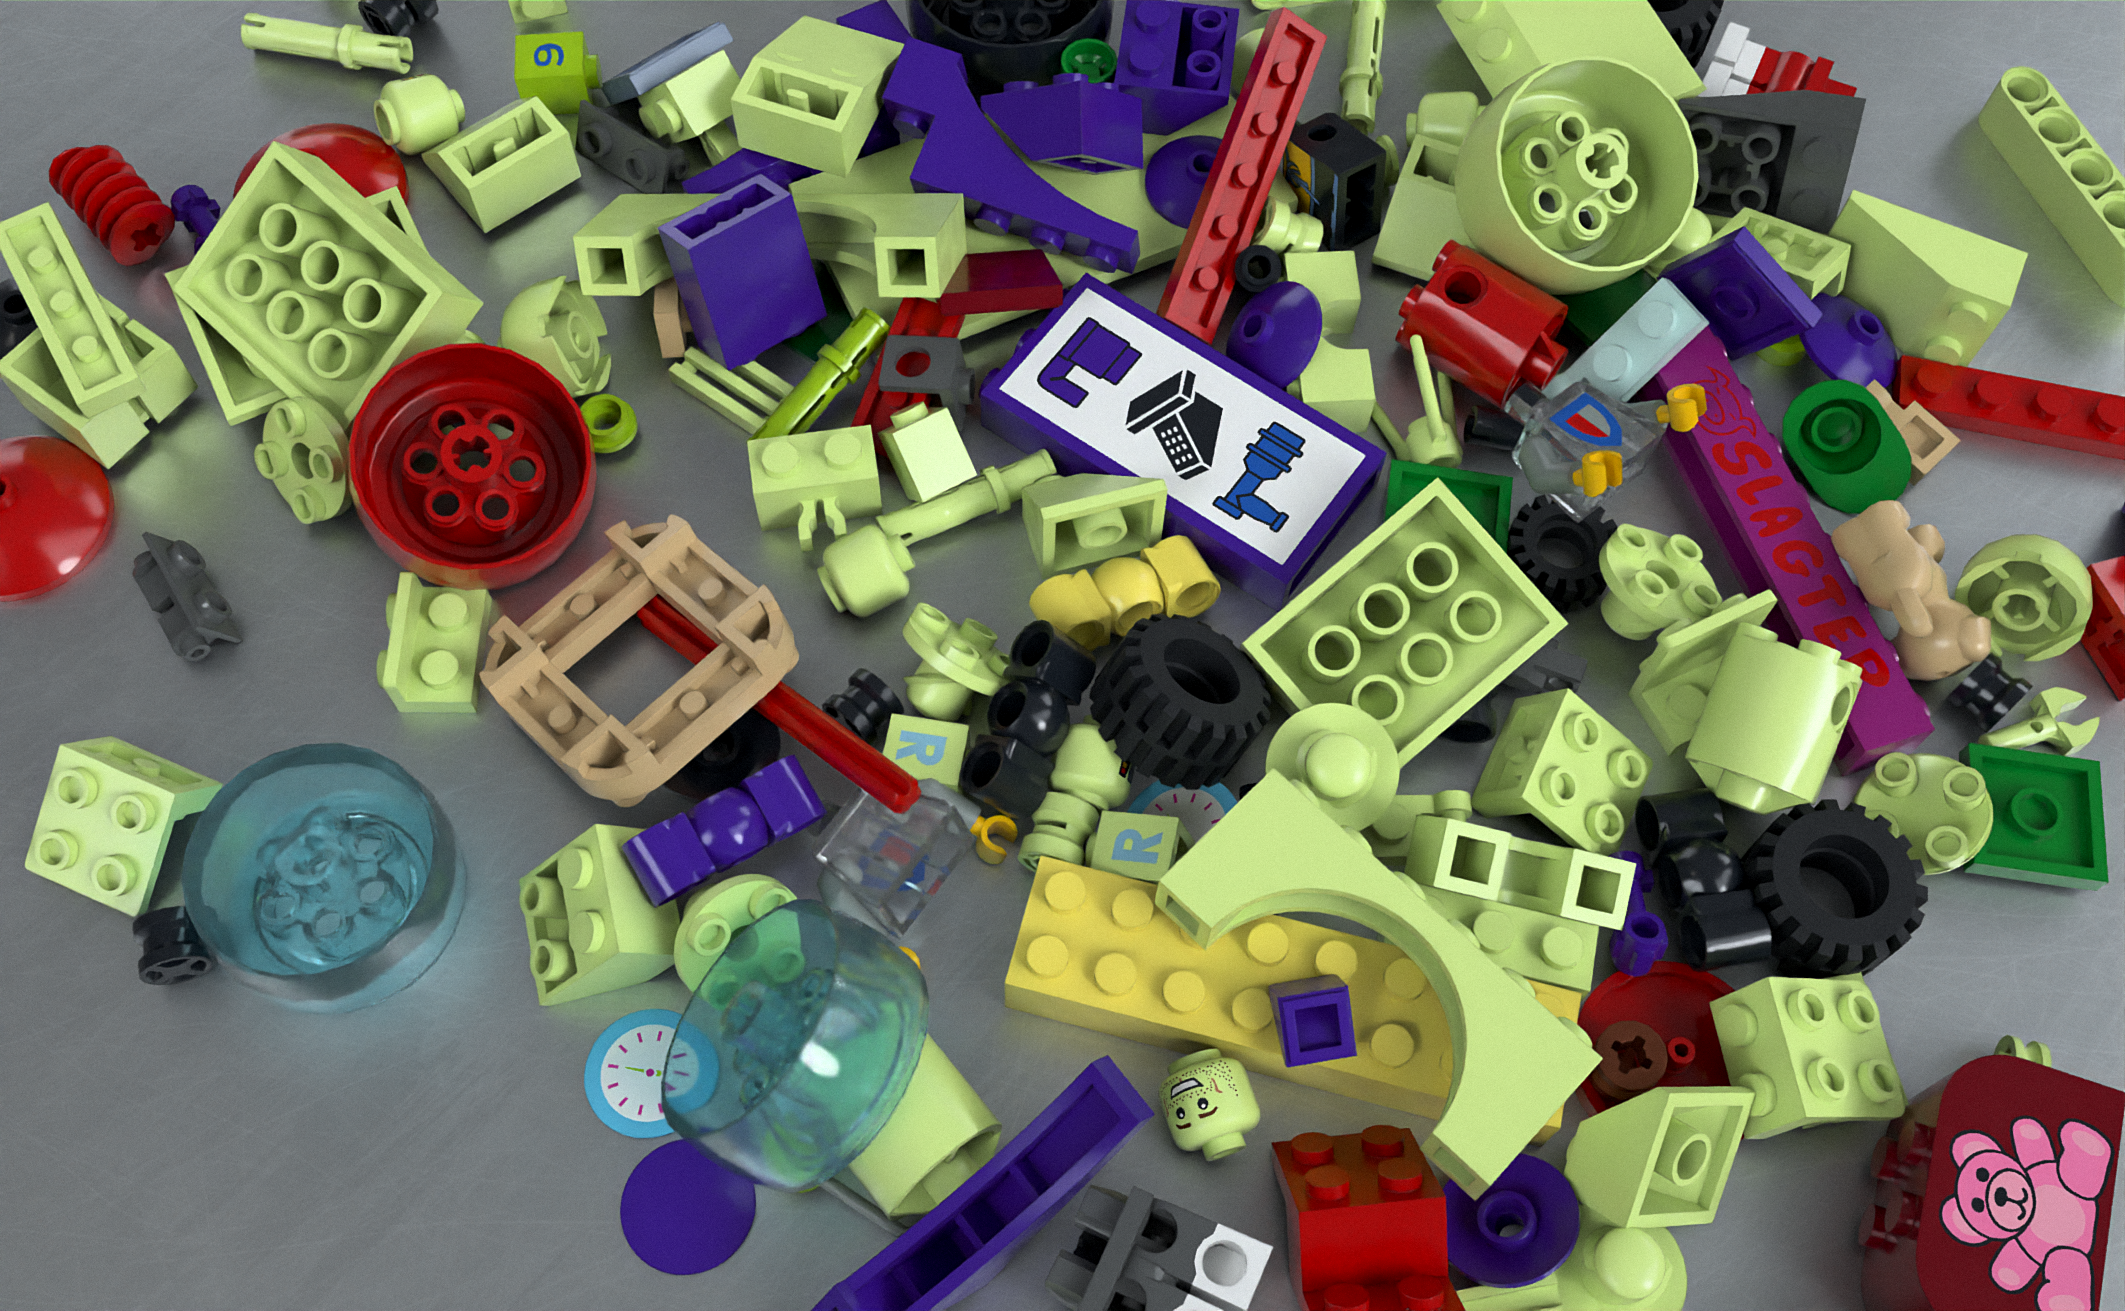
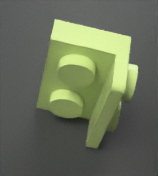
M1744 207L1709 240V243L1745 226L1810 300L1819 292L1835 297L1844 288L1851 249L1850 244L1759 211Z
M411 571L400 572L397 593H390L386 603V621L391 631L388 650L380 651L376 668L379 687L385 689L399 712L477 713L481 684L479 672L483 669L492 598L487 589L466 591L449 587H423L415 573Z

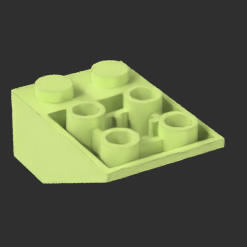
M804 15L752 58L730 99L739 146L847 178L884 104L882 96L904 44Z

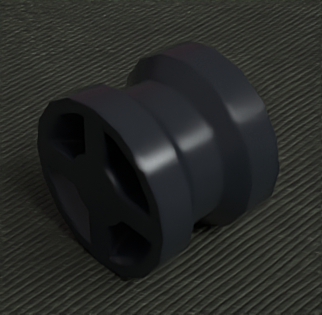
M1991 652L1948 695L1946 700L1955 707H1966L1976 715V725L1987 733L2027 694L2033 685L2024 678H2012L2002 669V660Z
M859 668L848 678L849 687L842 694L831 695L822 704V709L826 714L872 746L878 740V730L885 723H890L891 714L902 715L904 707L895 693L880 678L866 669Z
M191 906L161 908L148 912L133 922L134 941L143 947L144 954L138 961L139 979L152 985L178 984L196 979L212 969L211 950L202 944L201 936L206 932L207 923L205 913L201 909Z

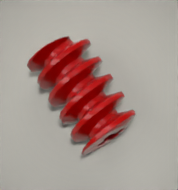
M109 145L75 147L65 150L53 159L49 168V183L55 192L63 198L68 207L73 209L78 218L86 224L90 232L99 239L103 247L112 254L116 262L126 267L139 265L152 258L160 249V246L169 239L175 228V216L172 210L162 203L159 195L149 188L147 182L142 177L137 175L133 166L124 160L122 154L117 149Z

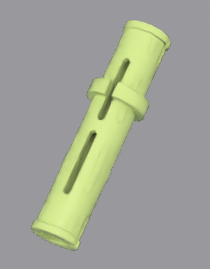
M1353 0L1346 70L1341 74L1339 81V92L1343 100L1340 117L1366 136H1368V132L1372 134L1374 131L1376 100L1381 96L1384 80L1379 66L1382 53L1383 25L1387 9L1386 0Z
M247 13L243 18L246 23H253L255 26L241 25L242 42L248 49H260L336 61L343 64L345 69L360 70L363 66L404 74L409 71L410 66L408 63H402L400 60L412 62L413 47L408 37L366 32L361 25L346 24L343 28L268 17L257 13Z
M1043 448L1023 459L997 469L993 465L980 469V476L952 487L924 502L917 501L899 510L875 517V522L887 538L899 534L907 547L912 543L965 523L982 514L996 510L997 514L1010 510V503L1022 499V487L1033 485L1042 478L1053 476L1052 474L1057 471L1050 455Z

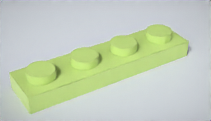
M49 202L0 222V251L77 406L87 419L147 392L75 248Z

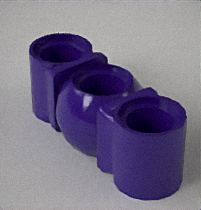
M795 754L743 779L737 788L729 787L696 804L686 813L682 811L674 817L644 830L624 843L621 848L652 904L657 908L710 880L715 872L722 873L756 855L765 847L769 848L775 843L802 831L823 818L828 812Z

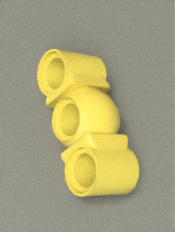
M1177 535L1158 542L1152 548L1146 547L1141 549L1140 560L1129 557L1112 558L1096 568L1091 577L1086 569L1079 570L1075 575L1062 574L1044 581L1035 589L1030 597L1029 605L1037 621L1045 620L1050 622L1092 652L1098 646L1110 644V633L1125 636L1135 622L1142 618L1149 620L1152 614L1163 613L1169 618L1173 614L1186 616L1187 618L1195 617L1205 612L1215 603L1221 588L1218 580L1192 541L1186 536Z

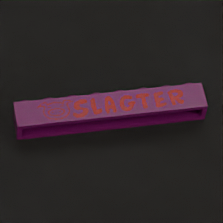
M1707 325L1636 393L1641 402L1659 399L1668 405L1667 393L1676 386L1698 384L1704 388L1707 410L1703 415L1698 416V422L1691 430L1686 432L1675 431L1671 428L1670 423H1668L1667 428L1657 432L1746 597L1749 599L1770 589L1777 598V603L1762 622V628L1778 635V642L1790 645L1798 649L1802 639L1831 647L1841 652V660L1855 664L1863 669L1860 675L1862 679L1861 687L1833 757L1842 777L1874 767L1880 758L1889 753L1901 752L1909 755L1935 730L1930 721L1928 706L1924 699L1913 691L1899 666V658L1895 647L1881 634L1869 612L1868 602L1860 587L1853 584L1839 559V555L1831 541V536L1824 532L1813 513L1806 489L1801 483L1795 481L1786 465L1778 439L1774 434L1767 431L1758 415L1751 391L1746 385L1740 383L1728 361L1727 351L1720 338L1713 335L1710 327Z

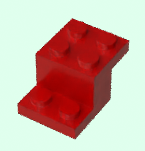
M1374 1125L1364 1129L1362 1133L1329 1136L1319 1132H1307L1299 1134L1289 1141L1271 1142L1273 1170L1286 1201L1290 1282L1301 1311H1466L1448 1277L1446 1195L1423 1152L1419 1149L1420 1147L1410 1128L1399 1129L1391 1125Z

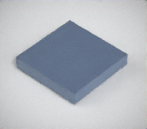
M718 21L686 34L602 83L603 87H601V90L610 105L638 97L734 41L725 23Z

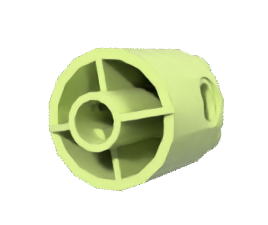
M1740 622L1735 635L1731 636L1684 758L1690 762L1717 799L1739 808L1766 816V814L1793 808L1799 804L1810 803L1815 805L1861 687L1862 679L1860 675L1863 669L1855 664L1841 660V652L1826 645L1802 639L1798 649L1790 645L1778 642V635L1770 630Z
M898 1003L884 1008L874 1016L865 1028L866 1034L846 1048L842 1042H836L817 1055L807 1068L815 1080L801 1095V1103L805 1112L825 1135L829 1143L890 1221L899 1220L912 1214H928L993 1158L1002 1131L1001 1122L934 1042L914 1015H908Z

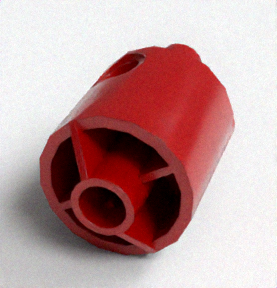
M1452 239L1449 240L1434 261L1432 270L1436 273L1427 286L1424 288L1416 284L1403 301L1398 315L1405 320L1397 332L1395 341L1401 345L1402 349L1413 355L1410 338L1415 334L1420 335L1428 363L1431 367L1500 409L1507 407L1516 398V395L1513 393L1524 383H1529L1541 391L1544 390L1554 378L1568 354L1566 347L1554 341L1567 315L1568 305L1467 245H1461Z

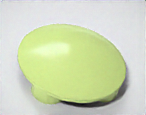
M1893 752L1884 755L1877 761L1875 770L1860 785L1853 802L1866 807V817L1874 820L1880 814L1889 820L1892 824L1887 830L1895 838L1903 834L1913 845L1906 853L1910 860L1921 859L1925 871L1924 875L1951 871L1968 862L1985 845L1993 824V804L1983 776L1974 768L1965 766L1949 757L1936 754L1918 753L1907 755L1901 752Z

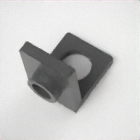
M887 336L878 383L880 390L940 394L943 407L948 408L958 432H962L966 406L974 401L976 380L974 368H966L959 338ZM918 351L929 356L931 359L930 366L919 376L906 377L896 370L898 360L909 352Z

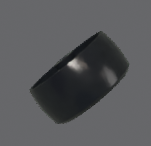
M906 0L907 18L912 38L962 54L969 80L967 87L979 107H981V96L1003 93L1005 83L1031 81L1038 83L1039 87L1053 85V76L1061 74V57L1068 45L1076 40L1086 38L1098 39L1107 44L1109 43L1114 10V0ZM1032 22L1037 23L1041 27L1038 30L1030 31L1022 26ZM986 23H994L999 28L987 31L983 30L980 26Z

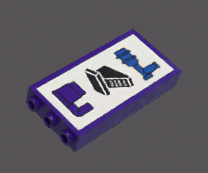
M1085 273L1071 290L1068 288L1063 289V305L1059 306V308H1050L1048 316L1037 329L1031 327L1024 332L1015 347L1014 355L1002 369L996 367L988 373L978 392L981 404V426L1027 455L1036 453L1044 448L1054 463L1056 473L1060 476L1068 477L1080 473L1164 479L1168 491L1161 539L1164 540L1177 535L1188 537L1211 571L1276 612L1281 611L1376 487L1387 452L1088 273Z

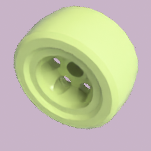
M1577 55L1539 66L1505 87L1470 126L1459 149L1454 176L1456 205L1464 230L1478 253L1549 295H1575L1602 288L1626 279L1655 260L1683 229L1694 205L1699 178L1697 150L1689 124L1673 97L1653 77L1632 64L1607 56ZM1564 135L1570 136L1576 139V141H1569L1564 137ZM1540 149L1544 152L1547 158V164L1544 169L1538 168L1532 163L1530 158L1531 150ZM1541 192L1548 193L1553 197L1555 201L1553 213L1546 212L1541 208L1539 204ZM1581 209L1588 210L1594 217L1589 229L1584 228L1579 221Z

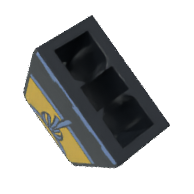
M1324 113L1304 124H1301L1296 119L1283 154V176L1299 199L1297 212L1298 214L1301 212L1307 213L1321 220L1323 224L1321 242L1329 252L1345 251L1380 233L1386 150L1335 113Z

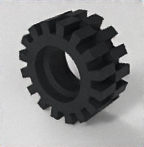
M1544 494L1536 497L1532 506L1526 503L1519 510L1517 517H1514L1508 532L1507 555L1556 610L1560 602H1563L1565 613L1576 612L1581 602L1587 608L1595 602L1598 595H1602L1607 587L1599 566V554L1603 545L1618 527L1613 519L1604 523L1600 521L1606 510L1596 504L1591 512L1584 509L1583 506L1587 500L1585 497L1576 495L1573 504H1567L1566 494H1554L1549 504ZM1545 538L1565 540L1579 550L1583 557V563L1577 568H1562L1553 565L1540 554L1538 543Z

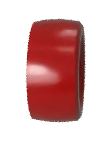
M482 343L443 345L419 352L393 367L368 393L353 422L347 449L349 490L360 521L379 548L406 571H411L430 583L441 587L466 591L506 588L528 581L553 565L576 540L591 510L597 481L594 441L583 412L564 385L539 363L510 349ZM465 421V425L453 429L447 435L441 431V429L448 425ZM489 424H498L512 431L513 434L507 439L499 440L488 429ZM469 451L481 452L484 454V460L490 461L484 469L475 464L467 471L458 467L461 465L460 456ZM424 452L433 454L438 463L432 472L420 474L412 469L413 463L418 456ZM526 460L536 470L535 476L529 481H517L510 475L511 465L516 461ZM444 494L454 496L460 504L457 512L452 516L446 517L438 515L432 508L433 502L438 496ZM492 498L502 499L508 504V513L499 520L489 519L482 512L484 503Z

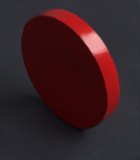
M1654 961L1651 970L1642 976H1630L1620 970L1600 983L1581 1005L1577 1025L1587 1033L1592 1041V1047L1608 1026L1619 1021L1643 1023L1660 1035L1666 1046L1668 1062L1664 1075L1652 1089L1657 1087L1731 1086L1709 1002L1736 990L1709 972H1695L1688 964ZM1620 1050L1617 1053H1624L1625 1050ZM1635 1055L1634 1060L1636 1061L1638 1068L1640 1067L1639 1061ZM1588 1076L1575 1090V1094L1589 1118L1621 1104L1603 1097L1594 1089Z

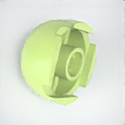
M558 276L539 281L524 288L506 306L500 326V337L497 341V347L510 349L539 363L564 385L572 398L601 392L608 383L611 369V353L599 358L600 346L597 337L608 335L604 319L592 295H582L581 285L578 280L565 282L567 276Z
M2014 534L1986 544L1965 565L1955 590L1956 601L1967 605L1975 615L1987 617L1991 621V649L1989 654L1992 652L1996 656L2001 657V648L2013 654H2025L2023 661H2041L2066 652L2080 641L2093 608L2091 576L2080 558L2058 540L2038 534Z

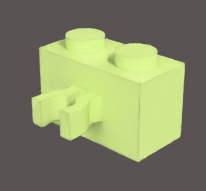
M724 50L703 58L637 97L642 105L639 109L641 120L655 139L661 138L662 141L671 145L698 136L713 166L718 165L742 149L738 144V140L724 121V119L733 115L730 99L741 81Z
M871 425L747 441L753 495L761 531L798 526L801 551L806 552L814 550L812 533L818 528L817 523L827 522V527L834 530L837 541L847 535L845 520L883 515Z

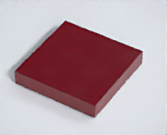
M1042 249L965 254L941 297L935 298L941 315L944 316L1059 308V306L1063 305V285Z

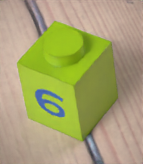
M583 31L515 35L514 80L520 99L537 96L553 115L579 113L581 100H586L593 105V89H601L602 71L598 54L589 55Z

